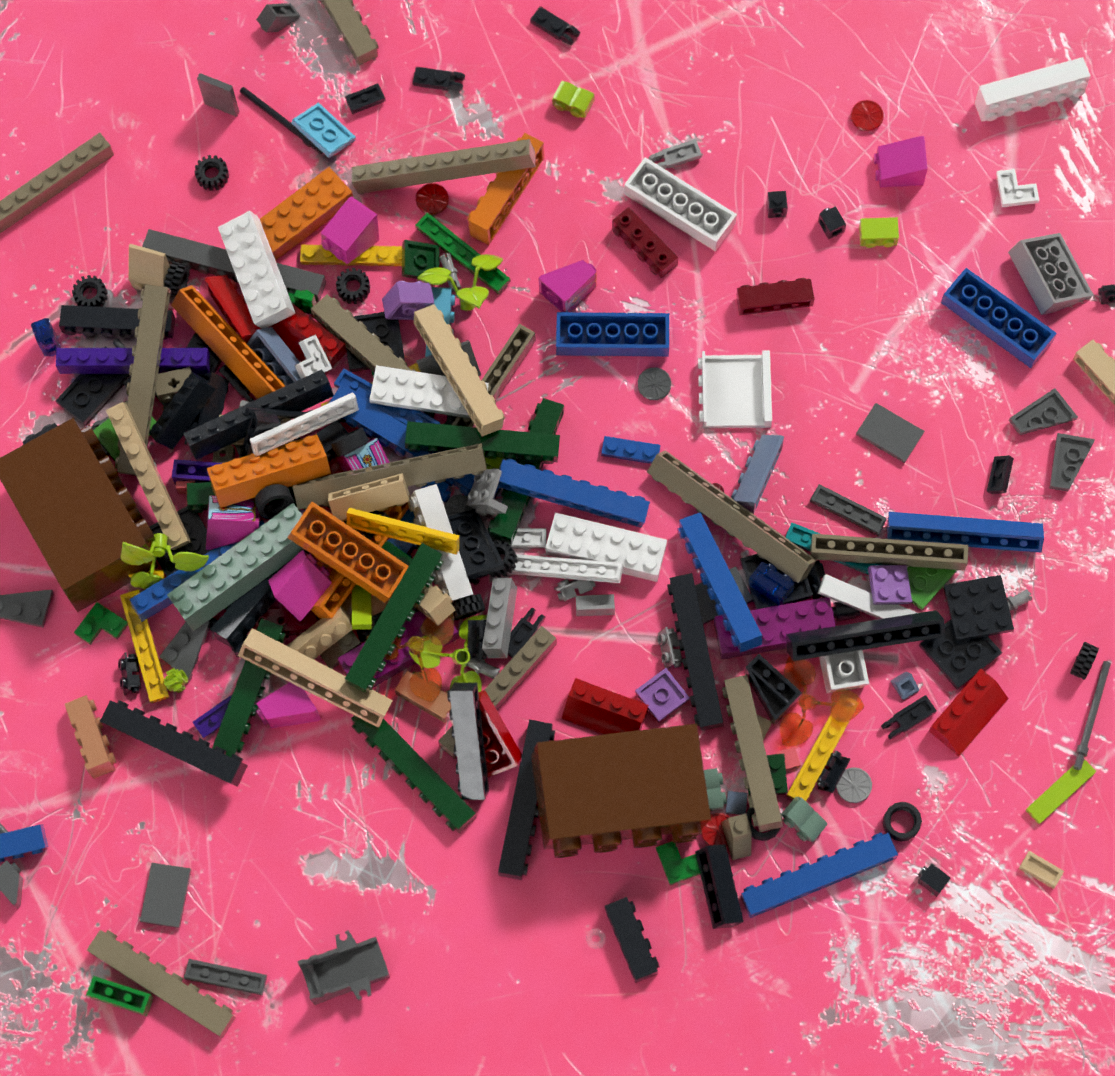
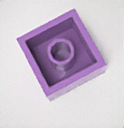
M406 281L396 282L382 298L385 318L414 320L415 311L434 304L431 284L421 281L414 283Z

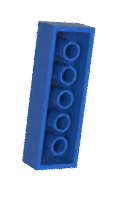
M965 268L951 284L941 300V304L1029 368L1035 365L1053 343L1057 334L968 268Z
M557 312L556 356L669 357V313Z

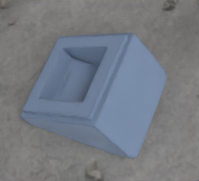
M907 671L891 680L893 687L902 700L919 691L912 674Z
M728 791L726 813L746 814L748 793Z

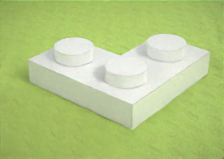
M1015 169L996 172L1002 207L1039 203L1036 183L1018 185Z
M316 335L299 342L307 359L294 365L301 379L319 370L326 372L332 369Z

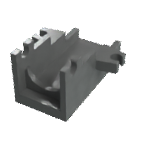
M348 930L345 931L347 939L344 941L340 940V934L335 935L337 949L319 955L315 954L306 960L297 961L310 992L309 998L314 1005L351 991L360 1001L362 1000V997H360L361 991H367V997L372 996L370 984L390 977L376 937L356 943Z

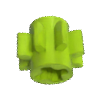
M173 668L166 672L167 676L164 678V684L169 691H177L179 693L186 689L184 685L188 683V678L183 670H175Z

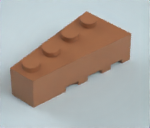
M85 695L65 703L71 725L76 730L74 732L79 746L82 747L80 752L86 763L85 767L88 773L95 779L115 771L114 764L117 761L113 752L109 753L107 746H110L107 735L102 734L101 729L104 726L100 722L101 718H97L94 711L97 710L94 700H90Z

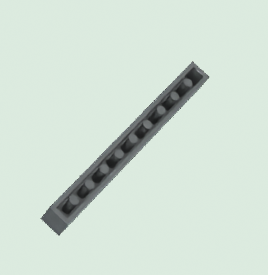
M148 229L142 247L165 253L169 265L173 261L189 265L190 269L198 270L202 274L226 275L229 279L239 283L226 249ZM277 263L288 293L295 294L296 290H308L314 294L316 302L320 301L326 285L324 275Z

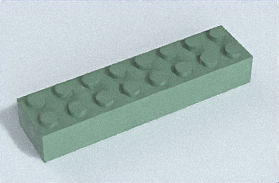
M294 503L167 594L193 631L284 566L302 550H305L287 538L302 516Z

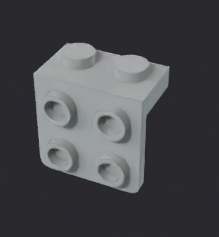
M487 469L482 474L474 476V483L468 494L466 505L475 509L477 514L483 516L487 514L494 516L506 514L508 506L493 499L502 471L499 469Z

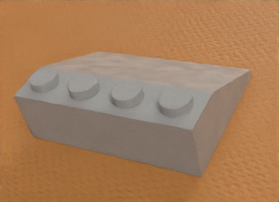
M1061 233L1020 240L1008 251L1041 315L1057 312L1094 296Z

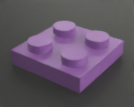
M907 565L870 566L868 568L873 605H901L912 602Z
M667 668L635 690L640 700L649 705L648 710L658 722L690 700V697Z

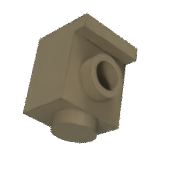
M230 444L215 451L212 462L225 463L235 459L236 451L234 446Z

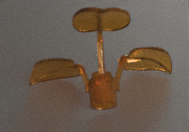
M453 613L439 625L426 618L421 625V632L427 637L413 636L403 645H400L402 638H397L394 643L396 648L391 656L387 655L385 659L393 660L397 658L398 649L406 647L409 648L412 654L417 655L422 672H416L411 676L410 689L413 694L427 702H433L440 694L442 678L435 668H429L425 671L421 653L424 650V642L431 640L435 645L447 644L454 634Z
M790 656L788 657L785 664L784 677L799 690L804 688L802 696L798 700L803 715L801 717L798 713H789L782 719L780 732L783 746H797L811 737L813 724L809 720H805L806 711L815 709L817 705L832 706L830 713L839 722L851 721L864 709V704L860 697L846 689L834 691L831 695L832 702L817 701L814 696L807 694L806 686L812 684L816 678L814 666L807 660L793 661Z

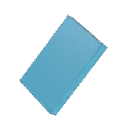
M319 102L292 119L291 124L328 158L353 143L356 139V136Z

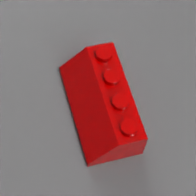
M226 275L206 277L204 280L209 294L232 329L247 344L256 330L261 328L254 324L250 311L245 305L246 301L243 294H238L236 283L233 279L229 280Z
M292 303L295 314L270 327L275 330L300 362L307 359L299 342L316 335L333 368L347 353L345 344ZM331 369L324 372L325 375H327L331 371Z
M980 669L931 725L929 732L956 755L960 756L1009 698L997 681Z
M575 678L561 719L603 735L638 731L643 726L649 705Z
M483 690L478 693L487 775L489 778L518 766L522 753L487 692ZM449 710V711L446 713V715H447L448 719L450 720V716H449L450 710Z

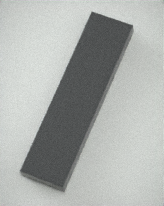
M820 484L810 499L811 503L879 536L887 521L886 517Z
M189 959L184 979L263 996L267 975Z

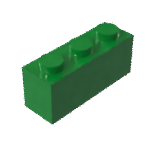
M93 976L86 994L91 999L146 1017L154 999L151 994Z

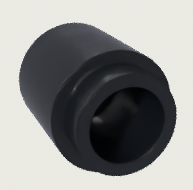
M840 602L833 603V616L837 622L855 619L856 616H860V611Z

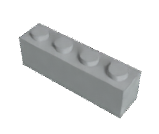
M493 578L482 645V649L488 658H507L518 589L512 578Z

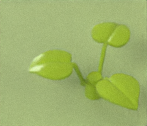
M490 254L478 255L473 258L472 265L476 269L472 288H464L458 291L453 278L450 276L451 271L441 267L424 271L417 280L431 285H440L449 280L456 293V298L460 299V308L462 310L469 311L475 307L480 309L482 303L488 297L489 291L484 287L476 286L478 272L480 269L489 271L497 268L503 262V258Z
M162 533L154 534L156 539L152 540L149 551L125 542L122 543L121 560L130 565H142L144 562L152 561L149 574L137 572L131 577V585L136 588L147 589L162 580V577L153 575L156 558L164 556L166 552H168L171 562L175 563V567L182 571H196L202 568L209 559V555H199L192 552H179L173 557L171 546L167 545L168 537Z
M487 615L472 616L462 622L459 627V636L466 640L464 642V649H457L452 654L441 653V641L431 635L423 636L409 646L408 650L412 659L424 668L437 667L440 664V656L452 657L455 664L461 665V675L455 676L452 679L450 689L454 683H477L478 692L482 691V682L479 675L475 671H468L464 674V668L466 667L465 664L470 660V653L467 648L468 620H487Z

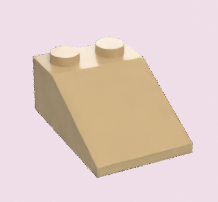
M129 244L128 279L131 286L140 291L145 289V284L164 287L165 276L168 273V268H170L166 254Z

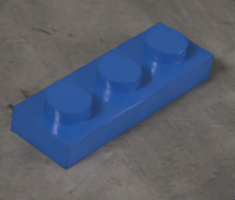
M604 436L601 456L652 464L656 455L660 453L661 445Z

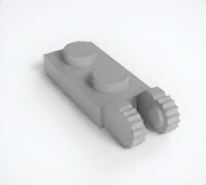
M694 139L663 149L650 155L648 159L652 162H657L664 158V162L657 165L663 169H668L702 158V153L697 141Z

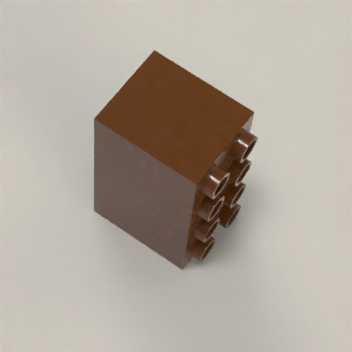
M71 418L0 457V480L59 585L77 613L131 583V577L128 576L130 573H147L150 571L152 561L144 562L142 565H130L121 560L123 542L149 551L152 540L156 538L140 514L133 498L122 483L115 467L104 452L90 425L80 429L74 418Z
M697 723L538 742L531 755L543 849H553L555 858L576 856L578 851L582 850V845L593 844L594 853L616 851L618 846L622 845V840L633 839L634 848L651 847L657 845V841L662 840V835L672 834L673 843L691 842L697 840L696 836L702 835L701 829L711 820Z

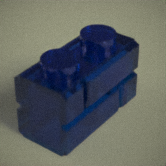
M49 318L33 322L31 327L43 355H56L57 348H61Z
M761 562L749 578V586L777 605H782L794 589L793 579L787 574L782 575L777 572V568L770 563L765 564Z

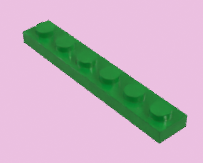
M427 212L416 223L415 228L436 245H439L447 254H451L452 258L472 274H475L476 267L472 265V259L480 254ZM498 268L489 271L480 269L477 278L497 294L511 282V279Z

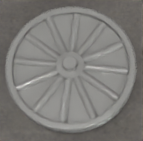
M852 767L845 769L836 786L837 792L847 802H862L871 793V778L867 772L860 768Z

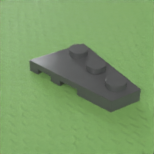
M1054 388L1010 417L1009 422L1019 435L1077 420L1078 416L1056 388Z
M1057 433L1049 489L1069 491L1095 439Z
M43 590L0 595V619L43 628L54 591Z
M185 622L159 657L175 668V670H183L188 680L191 681L194 666L199 659L198 655L202 645H204L211 622H205L194 631Z

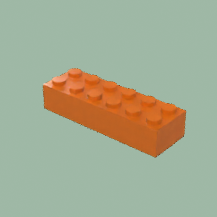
M524 133L516 141L530 139L535 150V167L496 173V178L494 181L489 182L485 195L479 198L475 211L472 210L468 216L470 236L488 246L545 159L544 142L527 133Z
M330 167L326 168L260 218L275 261L332 219L348 198L353 197L352 191Z
M317 434L288 442L257 457L252 453L248 456L207 468L211 486L220 508L255 498L260 490L273 484L290 487L331 474L326 453Z
M314 502L310 503L287 537L384 603L391 597L409 567Z

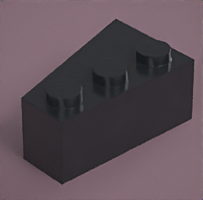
M760 654L745 667L744 674L747 675L748 681L775 726L801 699L802 692Z

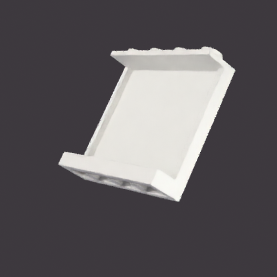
M762 350V355H705V351H702V357L698 358V369H702V375L698 376V385L702 387V393H699V404H703V410H699V422H703V428H771L770 350Z

